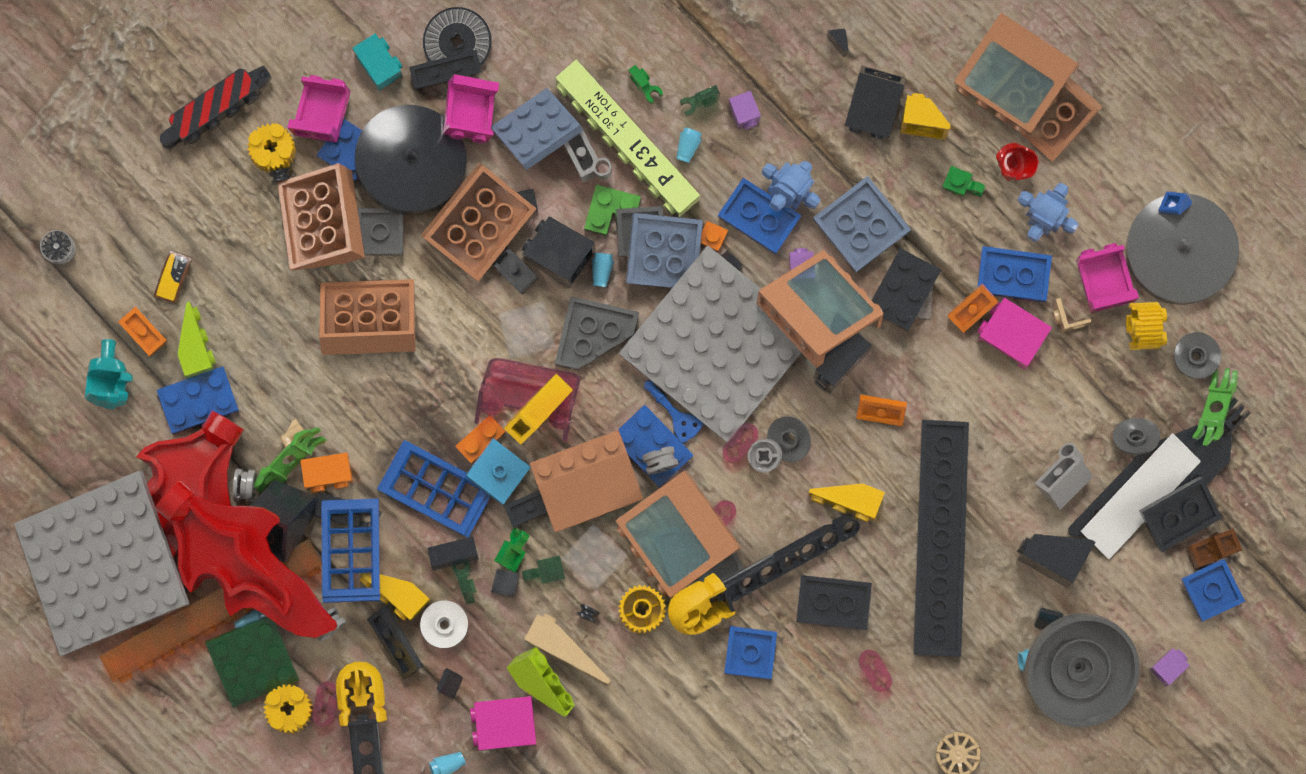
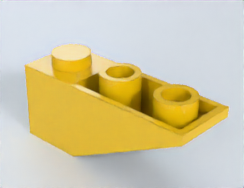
M555 374L507 422L504 429L521 445L573 389L561 377Z
M866 484L813 488L809 490L808 496H811V501L817 504L824 505L826 502L833 505L835 511L846 514L847 511L856 514V519L868 523V520L873 521L875 519L885 492Z
M359 573L361 575L359 580L367 588H371V573ZM380 574V600L386 605L389 602L394 605L396 609L393 612L403 621L406 618L412 621L430 602V599L412 582Z

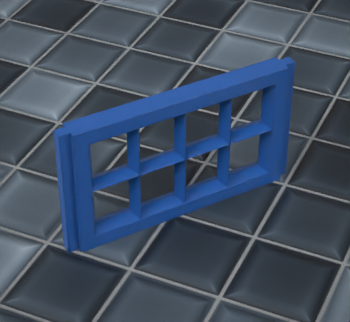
M405 440L402 442L377 488L378 491L467 538L470 536L491 497L465 477L466 472ZM411 454L425 460L417 476L404 470ZM430 463L443 470L435 485L422 479ZM401 473L414 480L407 495L393 489ZM448 473L461 479L453 495L440 489ZM419 483L432 489L424 505L411 499ZM466 483L479 489L471 505L458 498ZM437 492L451 499L443 514L429 508ZM455 502L468 508L461 524L447 518Z
M379 499L323 500L321 505L322 602L380 601ZM371 512V527L353 528V513ZM348 513V528L330 529V514ZM371 532V547L353 548V533ZM348 533V548L331 549L330 534ZM348 553L349 568L331 569V554ZM353 553H371V567L353 568ZM353 573H371V588H354ZM331 574H349V588L331 589Z

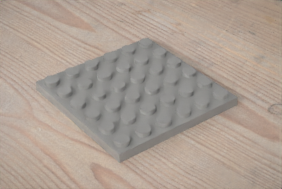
M707 245L619 352V355L728 443L801 354V351L756 304L758 292L761 288Z
M143 471L132 473L14 523L60 656L68 655L190 605L158 513L155 510Z

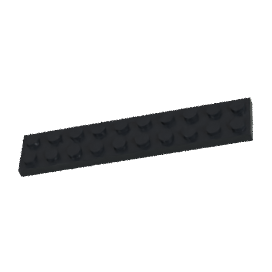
M921 421L913 655L961 657L969 422Z

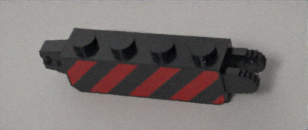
M264 65L251 72L239 68L171 114L169 118L171 127L160 134V143L167 149L175 147L181 142L184 145L188 143L194 144L201 138V134L207 130L213 131L221 124L220 121L226 117L232 118L238 114L239 108L245 104L251 105L257 101L258 96L261 94L260 89L272 79L270 73Z

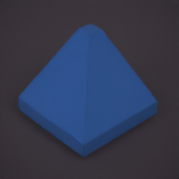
M1166 191L1158 211L1159 213L1180 215L1191 206L1192 201L1187 193Z

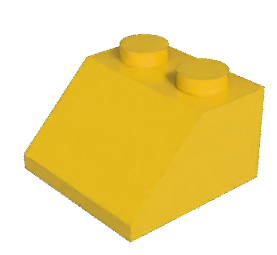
M913 93L911 96L907 95L903 106L900 133L945 140L950 130V124L933 101L925 98L923 94Z

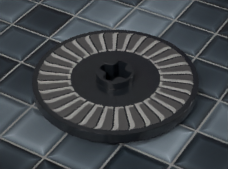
M451 7L437 13L428 22L423 34V49L429 62L477 50L482 66L488 59L492 47L491 32L485 20L473 10L463 7ZM457 36H460V39L463 41V44H459L458 47L455 48V45L451 42V40L456 39Z

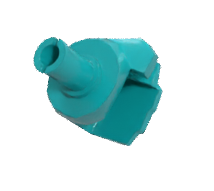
M103 339L101 341L100 357L91 359L89 362L85 400L96 406L114 410L115 407L126 404L128 392L125 391L127 383L133 382V375L126 370L125 364L122 361L114 359L116 341Z

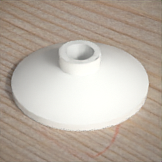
M438 601L431 604L424 611L420 622L421 632L431 645L438 648H450L460 643L465 637L468 629V619L464 610L456 603ZM442 621L449 622V627L445 630L440 627Z

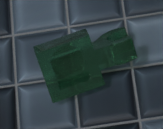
M717 85L695 93L692 97L681 99V106L684 104L691 106L690 110L684 112L685 117L693 115L697 106L701 107L704 105L706 108L716 104L717 99L720 97V92Z
M560 555L538 560V568L522 571L524 582L541 578L543 585L565 579Z
M469 562L465 563L463 570H458L456 565L452 566L466 605L474 603L473 593H476L477 590L473 579L468 580V576L471 573Z

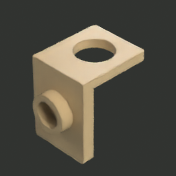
M1061 298L1053 302L1055 311H1052L1053 319L1056 325L1059 324L1062 333L1090 325L1091 319L1068 324Z

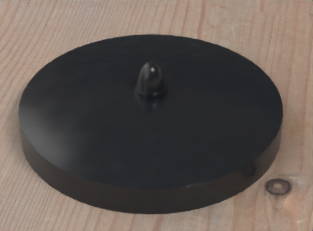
M399 105L380 112L366 124L356 144L354 167L362 189L376 204L397 214L421 215L442 207L457 191L466 170V149L462 139H453L450 135L443 134L445 120L443 115L423 106Z

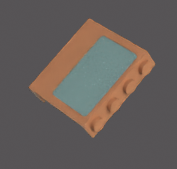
M1000 13L954 83L958 86L956 91L965 97H968L969 94L977 99L975 102L977 105L985 110L990 107L996 111L995 117L1004 123L1007 120L1015 124L1014 129L1025 136L1026 133L1033 135L1034 128L1071 74L1076 72L1079 64L1003 13Z
M824 250L760 289L756 302L816 368L824 363L827 352L870 324H873L876 328L881 327L884 315L880 306L874 304L867 296L865 290L859 288L852 281L851 276L844 272L837 265L836 260Z
M683 471L616 520L619 525L616 529L624 539L627 537L632 543L630 549L637 558L642 557L646 563L643 566L650 577H656L659 581L657 587L664 596L669 595L670 598H673L676 593L687 587L729 555L736 553L742 548L688 471Z

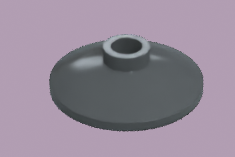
M1193 332L1185 335L1178 341L1174 350V360L1176 366L1184 375L1190 378L1201 379L1210 376L1216 371L1221 361V351L1218 343L1211 336L1201 332ZM1193 353L1199 354V361H1195L1192 358Z
M783 416L776 419L770 425L767 439L774 440L781 447L783 461L796 462L808 454L811 448V435L807 426L801 420L792 416ZM790 433L793 434L795 440L790 438Z
M1143 418L1124 420L1113 431L1115 446L1127 454L1141 455L1155 449L1160 441L1158 427L1153 422Z

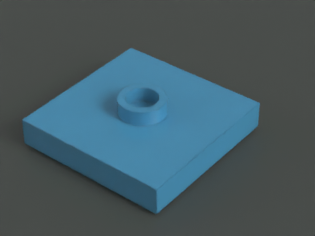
M493 438L465 477L503 505L530 469V466Z

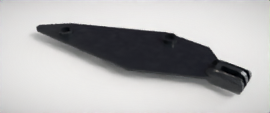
M1235 397L1230 402L1228 412L1238 402ZM1242 403L1226 416L1223 427L1224 432L1220 439L1217 441L1212 440L1208 446H1203L1206 432L1198 440L1192 438L1198 429V424L1174 434L1201 461L1175 490L1199 476L1204 479L1207 485L1229 463L1232 433L1251 414V412L1246 410L1231 424L1244 410L1245 406ZM1168 437L1161 439L1157 447L1152 451L1137 455L1068 527V533L1071 536L1084 535L1081 530L1092 520L1094 512L1096 510L1100 511Z

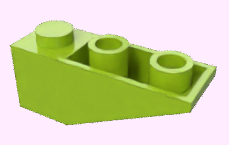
M190 301L186 303L177 354L187 379L214 370L212 364L216 363L212 350L208 351L205 344L209 341L204 328L200 329L198 323L199 320H202L198 307H193Z
M537 646L516 656L506 667L519 688L560 715L567 716L575 706L571 695L566 692L560 683L558 675L552 671L546 657L539 651Z

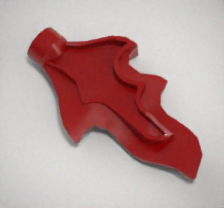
M212 410L200 431L185 438L157 441L144 447L135 458L147 463L152 469L153 476L147 485L155 507L166 492L180 480L195 495L216 504L231 506L228 487V466L233 446L236 445L244 429ZM157 511L174 559L178 552V540L172 522H169Z
M181 480L175 483L158 502L155 510L169 522H172L178 540L179 573L183 584L190 593L200 587L204 580L214 578L223 588L225 607L230 616L242 608H254L282 628L298 636L317 638L337 628V622L323 608L308 584L281 563L270 551L267 536L273 526L280 522V518L275 513L262 507L230 506L210 502L195 495Z

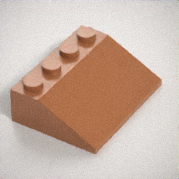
M1019 59L986 98L1021 122L1028 123L1053 87L1054 81ZM1069 77L1034 128L1033 135L1026 133L1024 137L1053 162L1089 124L1103 106ZM1007 120V122H1008L1009 124H1011L1013 127L1015 126L1014 123H1012L1011 121Z
M337 163L277 182L289 268L291 271L345 264L365 257L352 170Z
M478 163L421 236L475 280L479 281L536 208L485 166Z
M414 279L321 283L319 326L321 354L415 352Z
M619 430L529 463L555 533L643 500Z

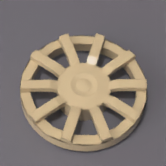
M950 733L943 737L937 745L936 761L940 769L946 774H970L977 768L980 762L981 753L979 745L973 737L966 733ZM958 736L965 737L962 745H959ZM950 737H954L955 746H953L947 739ZM970 740L973 746L966 749L965 745ZM944 742L950 748L949 751L941 749ZM976 749L977 756L968 755V752ZM940 753L948 754V758L941 760ZM967 758L976 760L973 767L967 761ZM951 761L952 763L947 770L943 763ZM962 763L969 768L968 771L963 772ZM955 764H958L959 773L951 772Z

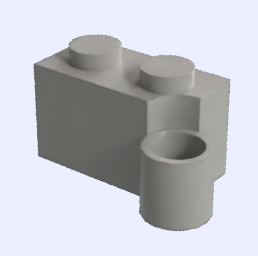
M584 131L563 144L583 183L595 176L601 180L608 179L611 176L612 166L610 161L606 158H597ZM601 164H606L609 169L606 173L602 174L596 171L597 167Z
M1067 443L1060 448V458L1035 482V485L1045 499L1060 510L1093 478L1083 463L1084 458L1073 443Z

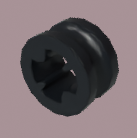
M283 168L271 171L270 177H273L272 185L277 186V182L290 179V169Z
M581 604V611L577 612L576 615L589 622L596 623L595 617L600 612Z

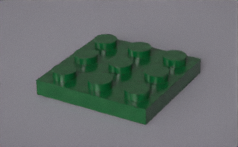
M267 616L205 641V645L232 707L273 691V689H278V686L283 687V685L299 680L277 625Z

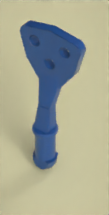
M645 381V390L656 399L657 403H660L667 409L671 415L674 432L679 441L685 443L695 437L703 427V423L691 414L679 412L670 404L666 395L652 381Z

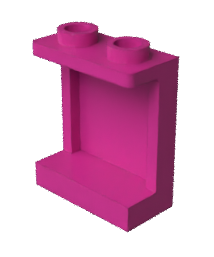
M454 74L448 81L443 134L450 135L453 139L469 138L475 143L488 142L494 134L491 126L494 96L498 92L499 83Z
M310 75V77L302 76L301 82L304 88L295 120L289 119L287 128L297 137L337 143L351 93L350 89L340 79L332 78L330 81L316 75Z
M1112 243L1104 246V250L1096 252L1094 249L1082 251L1081 255L1076 259L1090 313L1135 303L1139 299L1137 289L1134 290L1126 264L1123 253L1125 250L1124 245L1117 246V243Z
M1004 298L1001 303L998 302L992 307L989 312L993 315L990 321L986 322L984 320L977 333L981 334L978 341H984L1018 362L1017 366L1025 370L1052 327Z
M531 696L474 702V708H470L471 722H476L477 732H472L474 747L478 746L479 751L536 745Z

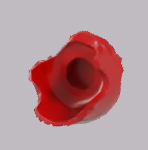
M1008 143L996 154L1001 174L1007 181L1031 178L1037 172L1036 170H1038V156L1033 150L1018 143Z

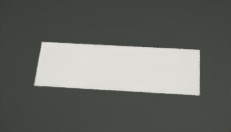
M1172 433L1081 532L1088 539L1095 541L1094 545L1110 559L1144 523L1139 510L1174 491L1201 461Z

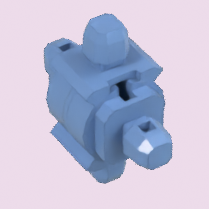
M803 161L799 165L792 164L790 166L789 162H786L780 170L770 163L764 166L761 173L768 180H772L768 188V192L771 193L772 197L770 202L771 209L780 211L783 207L790 208L792 206L793 210H796L802 202L812 209L818 206L821 201L820 197L814 192H810L814 184V180L811 179L810 175L812 170L811 163Z
M1059 183L1053 191L1048 189L1046 194L1039 192L1036 198L1032 197L1033 194L1022 191L1017 201L1026 208L1027 206L1030 208L1026 216L1030 217L1028 224L1031 226L1027 234L1028 239L1036 242L1043 233L1047 236L1051 230L1056 233L1060 226L1067 233L1073 234L1079 225L1078 222L1072 217H1066L1070 209L1065 207L1068 203V200L1065 199L1068 193V186Z

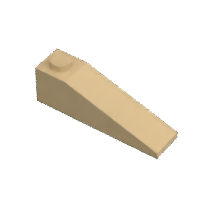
M545 613L543 617L537 614L524 638L525 642L534 647L537 646L538 649L607 686L610 684V679L562 628L555 624L557 621L555 618Z

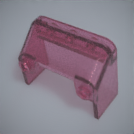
M493 358L488 362L479 389L474 423L479 424L482 412L487 415H496L502 412L504 407L520 410L557 374L573 391L549 415V423L557 429H564L562 441L567 442L581 378L572 372L502 358Z

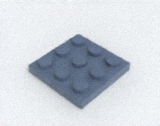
M548 88L491 126L494 134L525 170L583 131L581 125Z
M868 176L813 217V221L855 273L859 272L911 231L909 226Z
M632 213L625 283L673 288L699 256L703 220Z

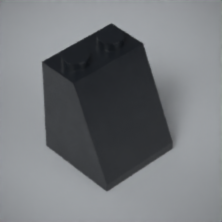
M861 65L844 126L849 127L848 130L855 133L869 132L871 137L884 140V137L889 138L906 77Z
M549 216L546 221L542 219L535 229L537 234L532 240L529 238L521 249L524 251L522 256L527 262L569 289L595 253V242Z
M837 313L833 318L830 330L833 334L837 335L851 325ZM857 333L827 352L824 363L816 368L813 377L816 380L814 382L815 385L823 392L827 390L831 393L866 357L872 345Z
M274 480L250 506L265 508L280 518V522L273 526L268 534L267 541L270 551L279 561L286 563L315 515L316 496Z
M1033 534L1030 538L1026 537L1017 550L1020 555L1017 560L1067 588L1074 582L1096 542L1091 539Z

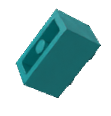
M375 33L352 48L354 55L379 91L402 77L400 69L403 66L396 56L391 57L387 51L390 47L383 37L379 39Z

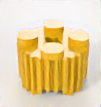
M267 123L266 126L262 125V128L257 127V131L254 130L250 133L247 150L256 168H259L260 171L264 170L265 173L268 171L270 173L277 169L290 167L289 163H293L292 159H295L296 146L287 129L284 130V127L277 123H272L271 125ZM270 146H274L276 151L271 153L270 150L267 149H269Z
M1158 302L1129 303L1128 308L1131 309V313L1126 315L1125 324L1126 332L1130 334L1132 342H1129L1130 350L1160 349L1161 346H1165L1167 344V334L1165 331L1163 332V322L1167 321L1166 308H1161Z
M638 585L637 588L636 586H633V589L629 588V592H625V596L621 597L622 600L619 601L620 605H618L619 618L622 620V624H625V628L641 634V632L643 634H646V632L651 633V630L655 631L656 627L659 628L666 614L665 600H662L663 596L659 595V591L655 592V588L651 590V586L646 588V585L643 587ZM639 604L649 608L646 611V615L636 613Z
M289 684L288 686L283 685L282 688L278 686L277 690L273 689V691L269 692L266 701H264L266 706H263L266 709L264 711V714H266L265 719L268 720L267 722L270 726L281 733L285 732L287 734H295V731L300 732L299 729L303 730V726H308L307 722H310L311 713H314L311 709L314 706L311 704L312 700L309 699V695L295 685L292 687ZM288 703L294 707V711H291L289 716L286 712H283V708Z

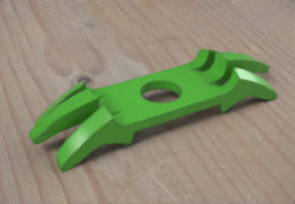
M1225 368L1219 388L1218 369L1212 374V382L1209 387V394L1202 418H1199L1198 429L1192 437L1198 440L1206 432L1203 446H1208L1212 440H1219L1224 432V422L1233 393L1236 392L1238 371L1233 370L1230 382V369ZM1213 404H1223L1221 411L1217 413L1210 411Z
M317 427L294 434L292 442L266 468L262 467L254 484L257 492L261 493L271 480L272 482L276 480L281 483L286 481V476L307 455H311L316 446L325 443L327 439L323 436L313 438L321 429ZM286 456H295L293 462L289 464L282 463Z

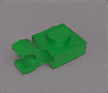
M635 64L628 69V76L640 92L645 95L649 104L654 102L650 97L652 92L658 93L660 97L663 96V91L660 87L649 84L648 80L650 77L643 68L639 69Z
M951 166L942 189L964 197L966 191L981 197L985 185L980 182L970 181L973 174Z
M514 528L510 533V542L504 541L494 561L507 570L516 572L526 553L522 548L530 535Z

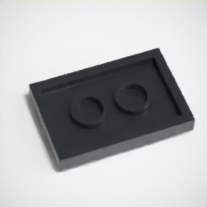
M900 248L871 301L880 306L884 313V320L908 332L938 278L941 269Z
M1200 476L1139 510L1160 552H1164L1222 519L1204 479Z
M801 575L796 623L867 631L872 583Z

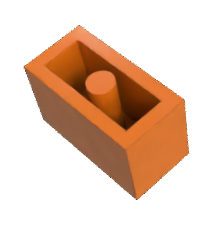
M348 453L301 460L306 491L311 490V493H321L327 487H334V490L348 488V484H353Z

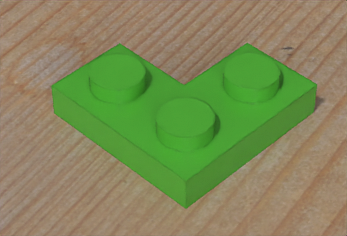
M596 185L584 231L607 236L612 215H615V209L639 208L641 196Z

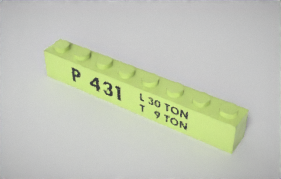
M577 60L555 77L557 84L555 87L563 97L567 95L573 101L571 105L579 114L581 112L584 113L588 118L586 120L588 125L594 131L598 129L603 134L601 138L610 148L614 146L618 151L617 156L624 164L629 163L634 168L632 172L640 181L644 180L649 185V192L656 199L660 197L665 204L663 206L670 215L675 214L679 218L700 200L699 193Z

